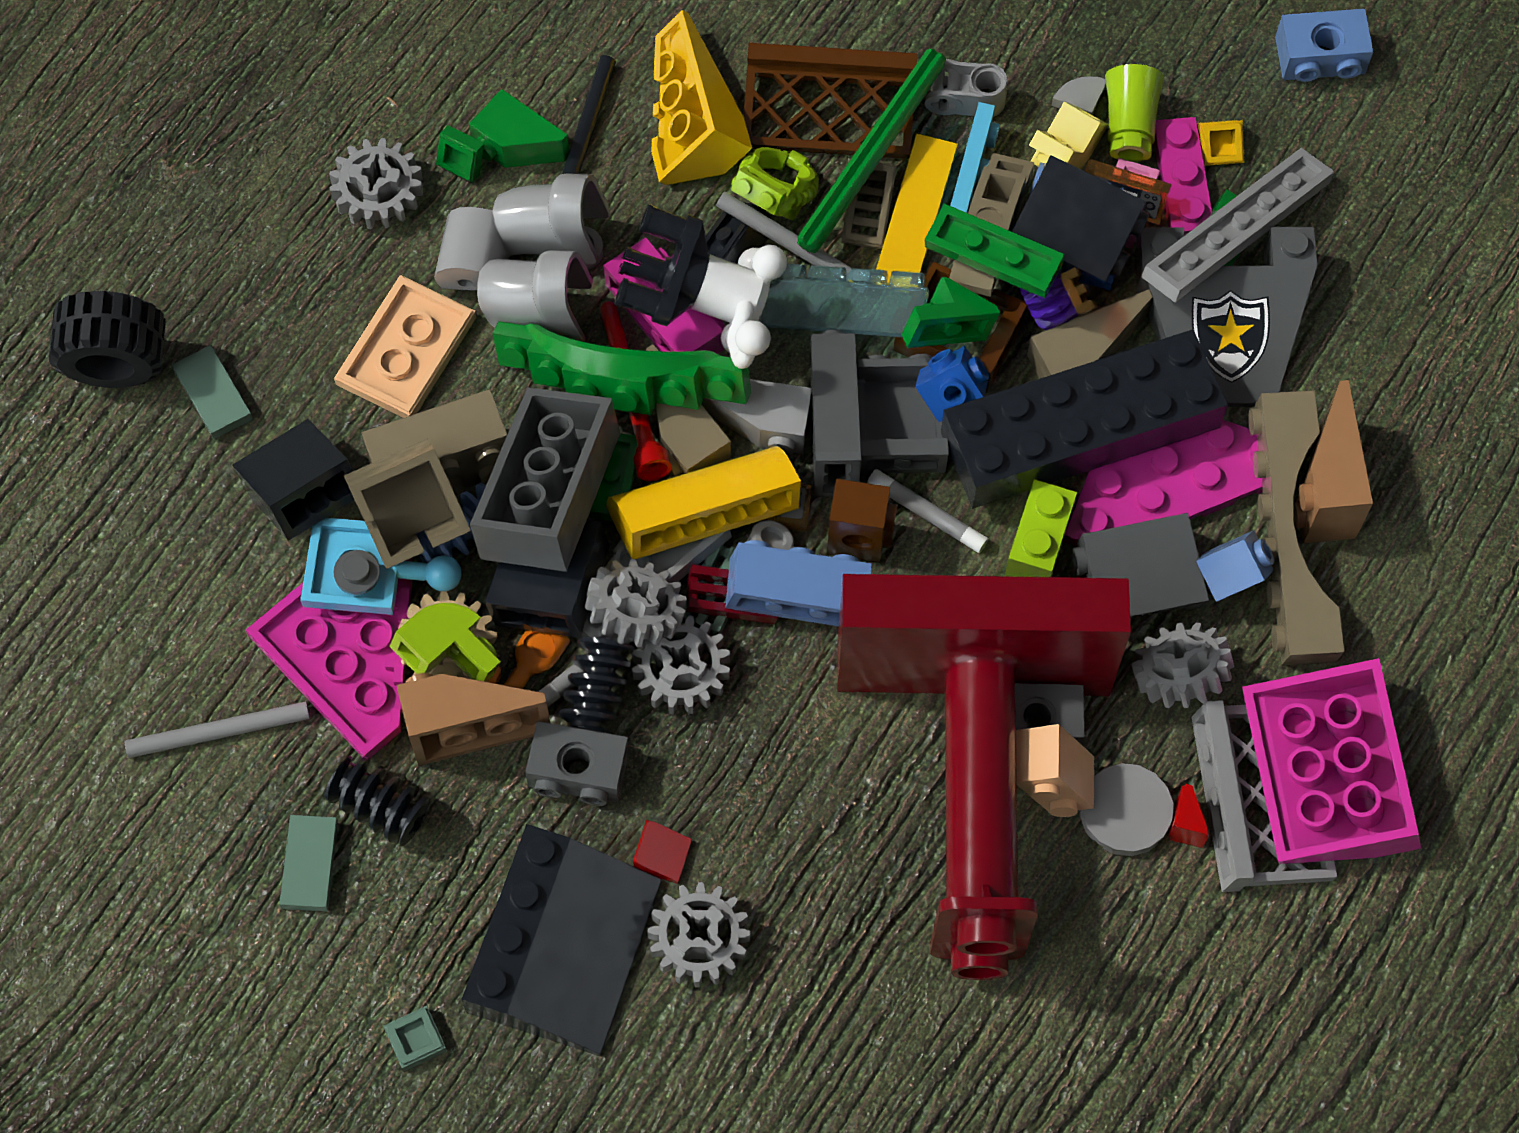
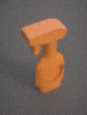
M526 630L515 648L517 665L504 685L523 689L530 677L552 668L571 642L568 636ZM499 666L493 677L487 682L498 684L501 677Z

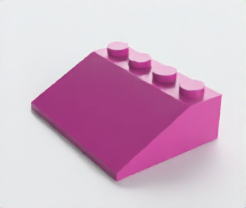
M1379 658L1242 687L1279 864L1376 858L1421 849L1418 828Z

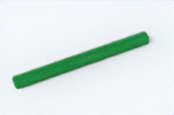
M932 48L924 52L798 235L797 244L802 249L814 254L821 248L945 67L946 58L942 53Z

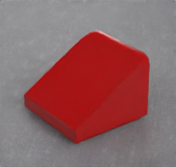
M1185 783L1176 800L1168 837H1170L1171 841L1203 848L1209 837V831L1193 786Z
M646 820L634 856L633 867L659 879L679 884L692 839L661 824Z

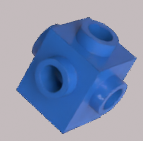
M963 346L953 352L950 349H946L933 356L929 360L928 366L920 369L915 387L937 421L941 422L944 409L985 397L989 374L983 361L978 356L972 357L966 346Z

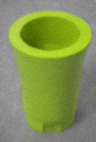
M1126 64L1116 66L1105 74L1108 94V141L1110 142V156L1138 163L1142 160H1148L1152 155L1158 103L1164 75L1158 69L1147 65Z

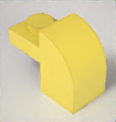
M1064 102L1048 131H1036L1029 146L1036 149L1031 161L1039 167L1040 162L1046 165L1050 155L1082 169L1091 157L1109 124L1074 104Z

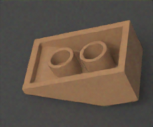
M1349 380L1340 381L1323 420L1303 483L1299 486L1297 501L1293 502L1295 529L1301 528L1303 544L1357 538L1373 505Z
M431 673L416 674L409 677L406 683L397 685L409 739L418 766L527 739L534 736L537 721L550 723L545 694L541 692L447 674L433 676Z

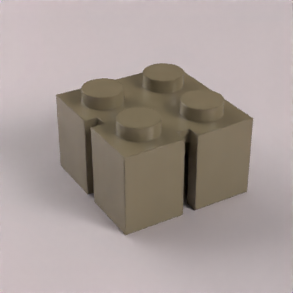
M428 438L344 475L386 569L424 552L416 535L423 530L433 548L471 531L436 451Z

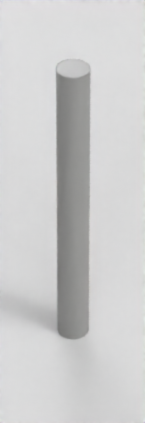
M724 191L719 198L716 207L864 295L872 282L868 277L821 249L814 254L802 249L797 244L798 235Z
M305 701L125 740L126 753L128 758L308 720L310 719L308 705Z

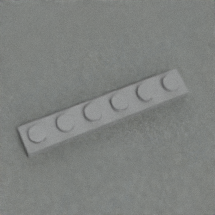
M1300 148L1149 262L1144 268L1142 278L1176 303L1264 235L1271 227H1274L1330 183L1334 171L1303 148Z

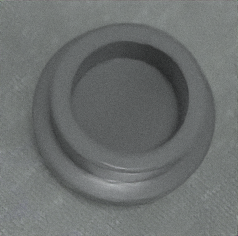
M353 550L343 554L334 566L333 573L336 584L342 591L351 595H362L369 592L376 586L380 578V568L377 560L373 555L363 550Z

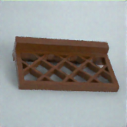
M749 43L744 120L752 149L769 147L780 149L781 151L795 150L797 152L854 155L873 128H869L856 112L871 100L884 112L888 105L878 94L887 86H902L917 64V53ZM755 78H774L782 89L765 102L755 91ZM785 79L793 80L790 83H788ZM804 80L816 81L824 90L822 94L809 104L794 90ZM827 82H835V83L830 86ZM846 83H857L866 95L849 107L836 91ZM869 84L877 85V86H875V87L872 89V88L869 86ZM788 94L802 110L785 123L772 107ZM831 97L844 113L827 126L813 110ZM755 101L760 107L753 112V104ZM764 113L779 127L769 137L751 136L752 123ZM913 113L901 129L903 132V146L890 145L883 157L909 159L911 154ZM808 115L822 131L811 140H802L798 138L791 128ZM849 118L864 133L853 143L842 142L833 132ZM786 134L789 139L781 137ZM826 137H828L831 141H822V140L825 139Z

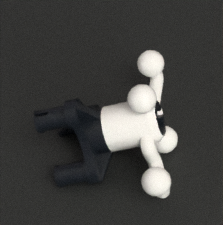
M648 204L640 223L639 232H645L676 243V250L670 258L665 257L664 260H661L627 246L622 259L639 266L623 261V263H620L618 273L655 286L652 289L623 278L614 305L651 316L652 322L666 327L688 309L729 322L721 333L722 345L730 353L732 362L737 368L745 369L749 367L755 356L764 353L770 345V331L766 325L758 320L764 309L771 281L779 278L787 268L788 262L785 253L776 245H765L760 248L752 247L745 250L739 257L738 264L709 254L702 219L689 214L684 218Z

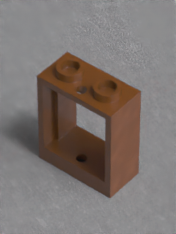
M933 261L926 275L918 274L910 290L909 297L913 299L907 310L899 309L890 328V332L895 334L893 351L907 357L916 354H927L933 357L939 352L948 349L942 345L907 348L901 334L914 307L930 303L941 278H949L952 269ZM993 289L991 297L977 294L995 304L1000 311L996 320L998 324L980 356L989 374L986 393H988L1021 331L1027 312L1026 302L996 289Z

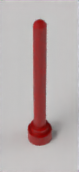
M611 301L604 302L600 307V312L610 347L629 349L617 306ZM629 412L638 444L635 450L636 454L633 457L638 478L644 481H654L665 477L672 469L667 449L655 441L648 415Z

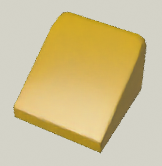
M1243 120L1197 123L1204 166L1245 163Z

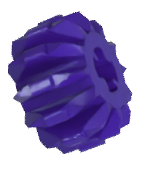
M1062 268L1046 298L1020 288V292L1037 325L1044 330H1049L1069 322V320L1078 316V302Z

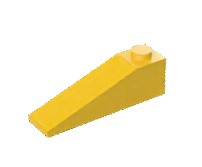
M681 10L655 36L654 80L660 82V98L658 102L653 104V117L659 119L658 136L652 138L651 152L658 180L664 185L723 175L752 149L746 123L740 109L689 13Z

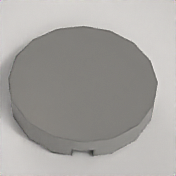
M1121 763L1106 767L1094 776V809L1080 810V817L1087 835L1093 841L1095 840L1099 845L1103 846L1104 850L1115 855L1135 856L1149 852L1164 838L1172 823L1173 801L1168 787L1156 773L1140 765Z

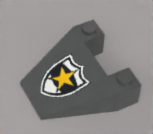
M1184 227L1144 228L1137 239L1134 251L1137 293H1141L1149 289L1153 296L1148 318L1157 339L1161 340L1193 329L1228 404L1227 407H1254L1261 393H1278L1317 268L1314 227H1271L1263 249L1264 266H1222L1176 303L1144 280L1142 274L1149 262L1184 237Z

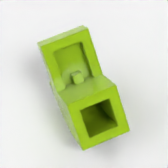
M437 603L423 608L395 632L389 646L416 674L429 673L449 656L471 679L487 682L493 677L501 662L497 658L494 647L481 636L476 637L473 634L481 617L473 610L455 603Z

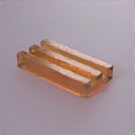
M1075 267L1061 274L1062 277L1060 278L1077 313L1086 315L1101 308L1097 300L1088 301L1086 298L1087 295L1093 293L1090 284L1083 283L1080 285L1078 280L1086 277L1083 270Z

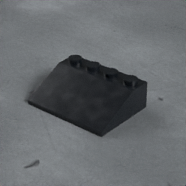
M526 824L462 996L466 1013L601 1057L662 880L570 837Z

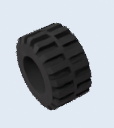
M91 291L68 295L63 298V301L56 303L53 311L49 362L58 373L74 381L92 386L123 388L145 384V382L156 379L157 375L161 373L166 319L162 311L156 309V306L152 303L124 293Z

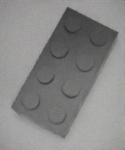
M527 387L470 523L480 559L567 572L620 436L612 398Z

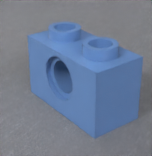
M1365 9L1282 15L1275 36L1283 80L1297 79L1301 82H1308L1321 77L1338 76L1344 79L1353 78L1360 74H1366L1373 54ZM1319 46L1327 47L1330 50H1324Z

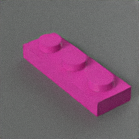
M1196 117L1156 120L1154 146L1158 170H1160L1159 176L1168 227H1184L1185 236L1209 218L1212 213Z

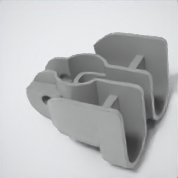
M561 174L556 177L552 184H532L514 187L499 194L495 199L493 210L477 207H459L451 210L446 220L434 275L435 282L441 289L477 290L480 309L494 328L499 321L519 325L532 323L538 324L555 334L585 342V335L570 309L567 288L590 289L592 287L593 279L585 264H595L598 254L585 230L583 218L606 219L610 215L609 205L593 174ZM518 254L540 255L537 261L508 260L510 256Z

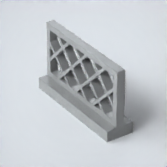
M1207 701L1203 703L1191 718L1222 892L1240 891L1245 886L1328 882L1335 880L1337 872L1334 861H1320L1321 869L1308 870L1301 863L1279 864L1274 872L1256 873L1253 853L1259 845L1263 846L1276 858L1277 854L1274 842L1267 837L1271 831L1270 822L1261 832L1248 822L1245 809L1251 801L1268 813L1265 797L1259 793L1263 787L1262 781L1260 780L1255 788H1253L1239 777L1237 765L1243 757L1258 767L1256 752L1251 749L1254 745L1253 737L1245 744L1231 733L1229 719L1243 718L1249 723L1246 705L1224 706L1223 701ZM1235 750L1239 752L1237 757L1235 756ZM1242 793H1244L1247 796L1245 801H1243ZM1250 837L1255 840L1253 845H1251ZM1287 866L1292 871H1283V869Z

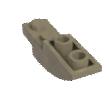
M992 153L988 166H984L968 214L1012 232L1033 175L1034 162ZM956 260L953 262L949 277L970 291L991 297L997 281L996 277Z

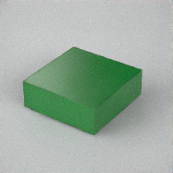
M447 125L440 132L436 165L473 182L480 175L484 143Z

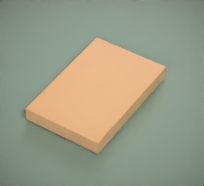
M400 275L334 377L335 384L402 418L417 414L477 318L475 310Z

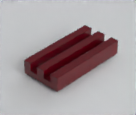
M692 564L689 569L686 612L727 616V618L774 624L778 619V616L725 608L726 603L697 599V594L723 597L725 599L727 586L700 583L698 581L723 582V584L727 585L729 570Z

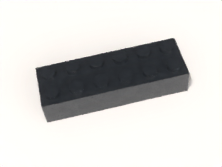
M1192 329L944 409L941 434L943 438L948 439L949 454L971 507L974 509L1029 491L1034 479L1050 484L1221 427L1228 404L1198 338Z

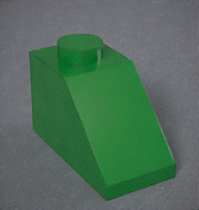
M503 89L469 123L471 137L484 143L482 158L487 161L493 159L504 168L564 162L567 159L569 153L568 135Z

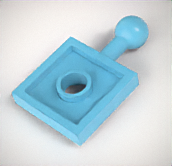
M325 518L312 526L300 601L303 607L393 615L398 579L426 580L437 591H449L459 584L462 571L459 563L454 558L446 555L437 556L429 563L403 561L386 569L365 521ZM353 550H363L375 557L380 568L378 583L372 590L362 595L345 593L338 587L334 578L333 571L337 560L343 554Z

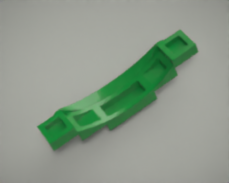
M499 321L492 332L499 365L531 370L534 384L565 388L568 393L612 398L615 410L651 415L656 403L698 410L704 398L746 405L752 393L748 367L739 369L734 365L731 357L720 356L712 351L664 352L607 347L570 339L532 323L519 325Z

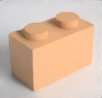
M1059 724L1016 730L1017 785L1053 816L1071 817L1075 816L1078 810L1094 809V756Z

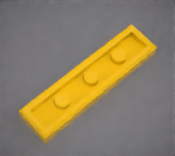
M916 134L874 274L873 286L907 295L910 294L916 277L922 272L928 251L924 240L939 213L957 152V143Z

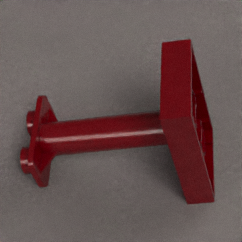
M843 574L837 644V692L945 694L946 898L940 900L930 941V954L936 958L951 959V974L954 977L966 980H993L1007 976L1009 973L1008 960L1022 958L1025 955L1038 917L1037 901L1021 898L1018 894L1015 683L1083 685L1084 696H1110L1131 633L1129 578Z

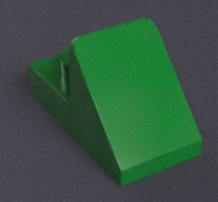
M942 277L930 303L914 307L901 335L907 348L986 341L1000 311L995 304L950 278Z

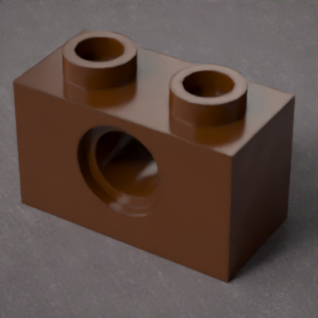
M836 479L829 519L827 555L846 554L854 556L858 560L880 563L882 547L891 549L897 504L889 503L890 487Z

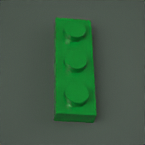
M945 203L924 240L925 247L1043 298H1046L1064 263L1063 253Z

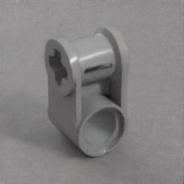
M946 59L945 67L932 84L930 93L926 95L925 107L939 115L975 116L978 102L995 105V117L1004 110L1006 105L1007 75L1002 68L995 64L967 63ZM983 89H991V90H994V92L985 93V92H982L981 90H983Z

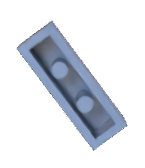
M750 540L745 543L739 542L730 557L725 608L839 626L843 574H871L872 563L859 562L856 557L846 554H839L833 557L816 555L811 549L795 547L789 550L772 548L767 542Z

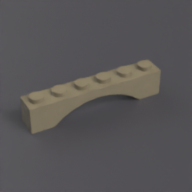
M1315 390L1261 393L1254 408L1249 410L1248 422L1250 434L1257 435L1259 451H1255L1253 454L1254 475L1256 478H1262L1263 494L1258 496V515L1260 521H1266L1268 537L1263 539L1269 545L1274 558V563L1272 564L1274 569L1272 572L1273 581H1268L1267 583L1269 608H1276L1277 625L1272 626L1274 652H1280L1282 665L1336 662L1344 653L1340 609L1321 589L1309 571L1298 546L1293 522V496L1298 472L1306 453L1320 434Z

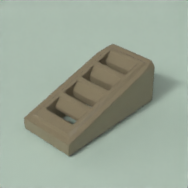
M880 162L877 164L867 180L885 183L884 189L862 186L858 194L883 198L882 204L858 201L856 195L845 213L841 243L882 250L897 165ZM855 209L880 213L879 220L854 216ZM852 225L877 228V236L852 233Z

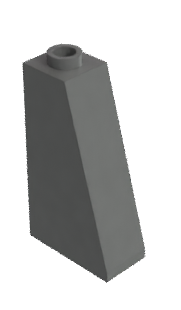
M826 330L820 334H811L810 369L814 497L833 496L836 479L859 482L861 445L855 333H844L840 330Z

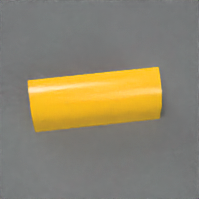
M774 446L608 497L606 508L631 559L636 560L799 509L801 480L786 453L780 447Z

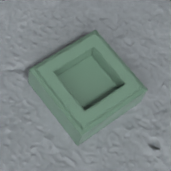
M427 1005L383 1025L403 1072L447 1052Z

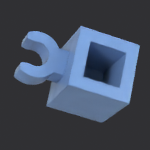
M1254 530L1206 551L1196 561L1216 602L1264 581L1274 571L1272 567L1274 563L1272 551L1264 539H1258Z

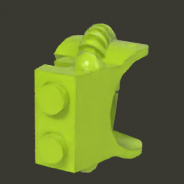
M761 147L748 154L742 160L737 175L732 179L731 191L773 215L783 216L793 221L798 216L801 207L808 204L816 196L819 188V179L815 169L808 163L809 158L797 151L792 150L790 153H787L786 150L781 151L780 149ZM787 165L797 171L798 175L794 184H790L772 177L763 169L782 170Z

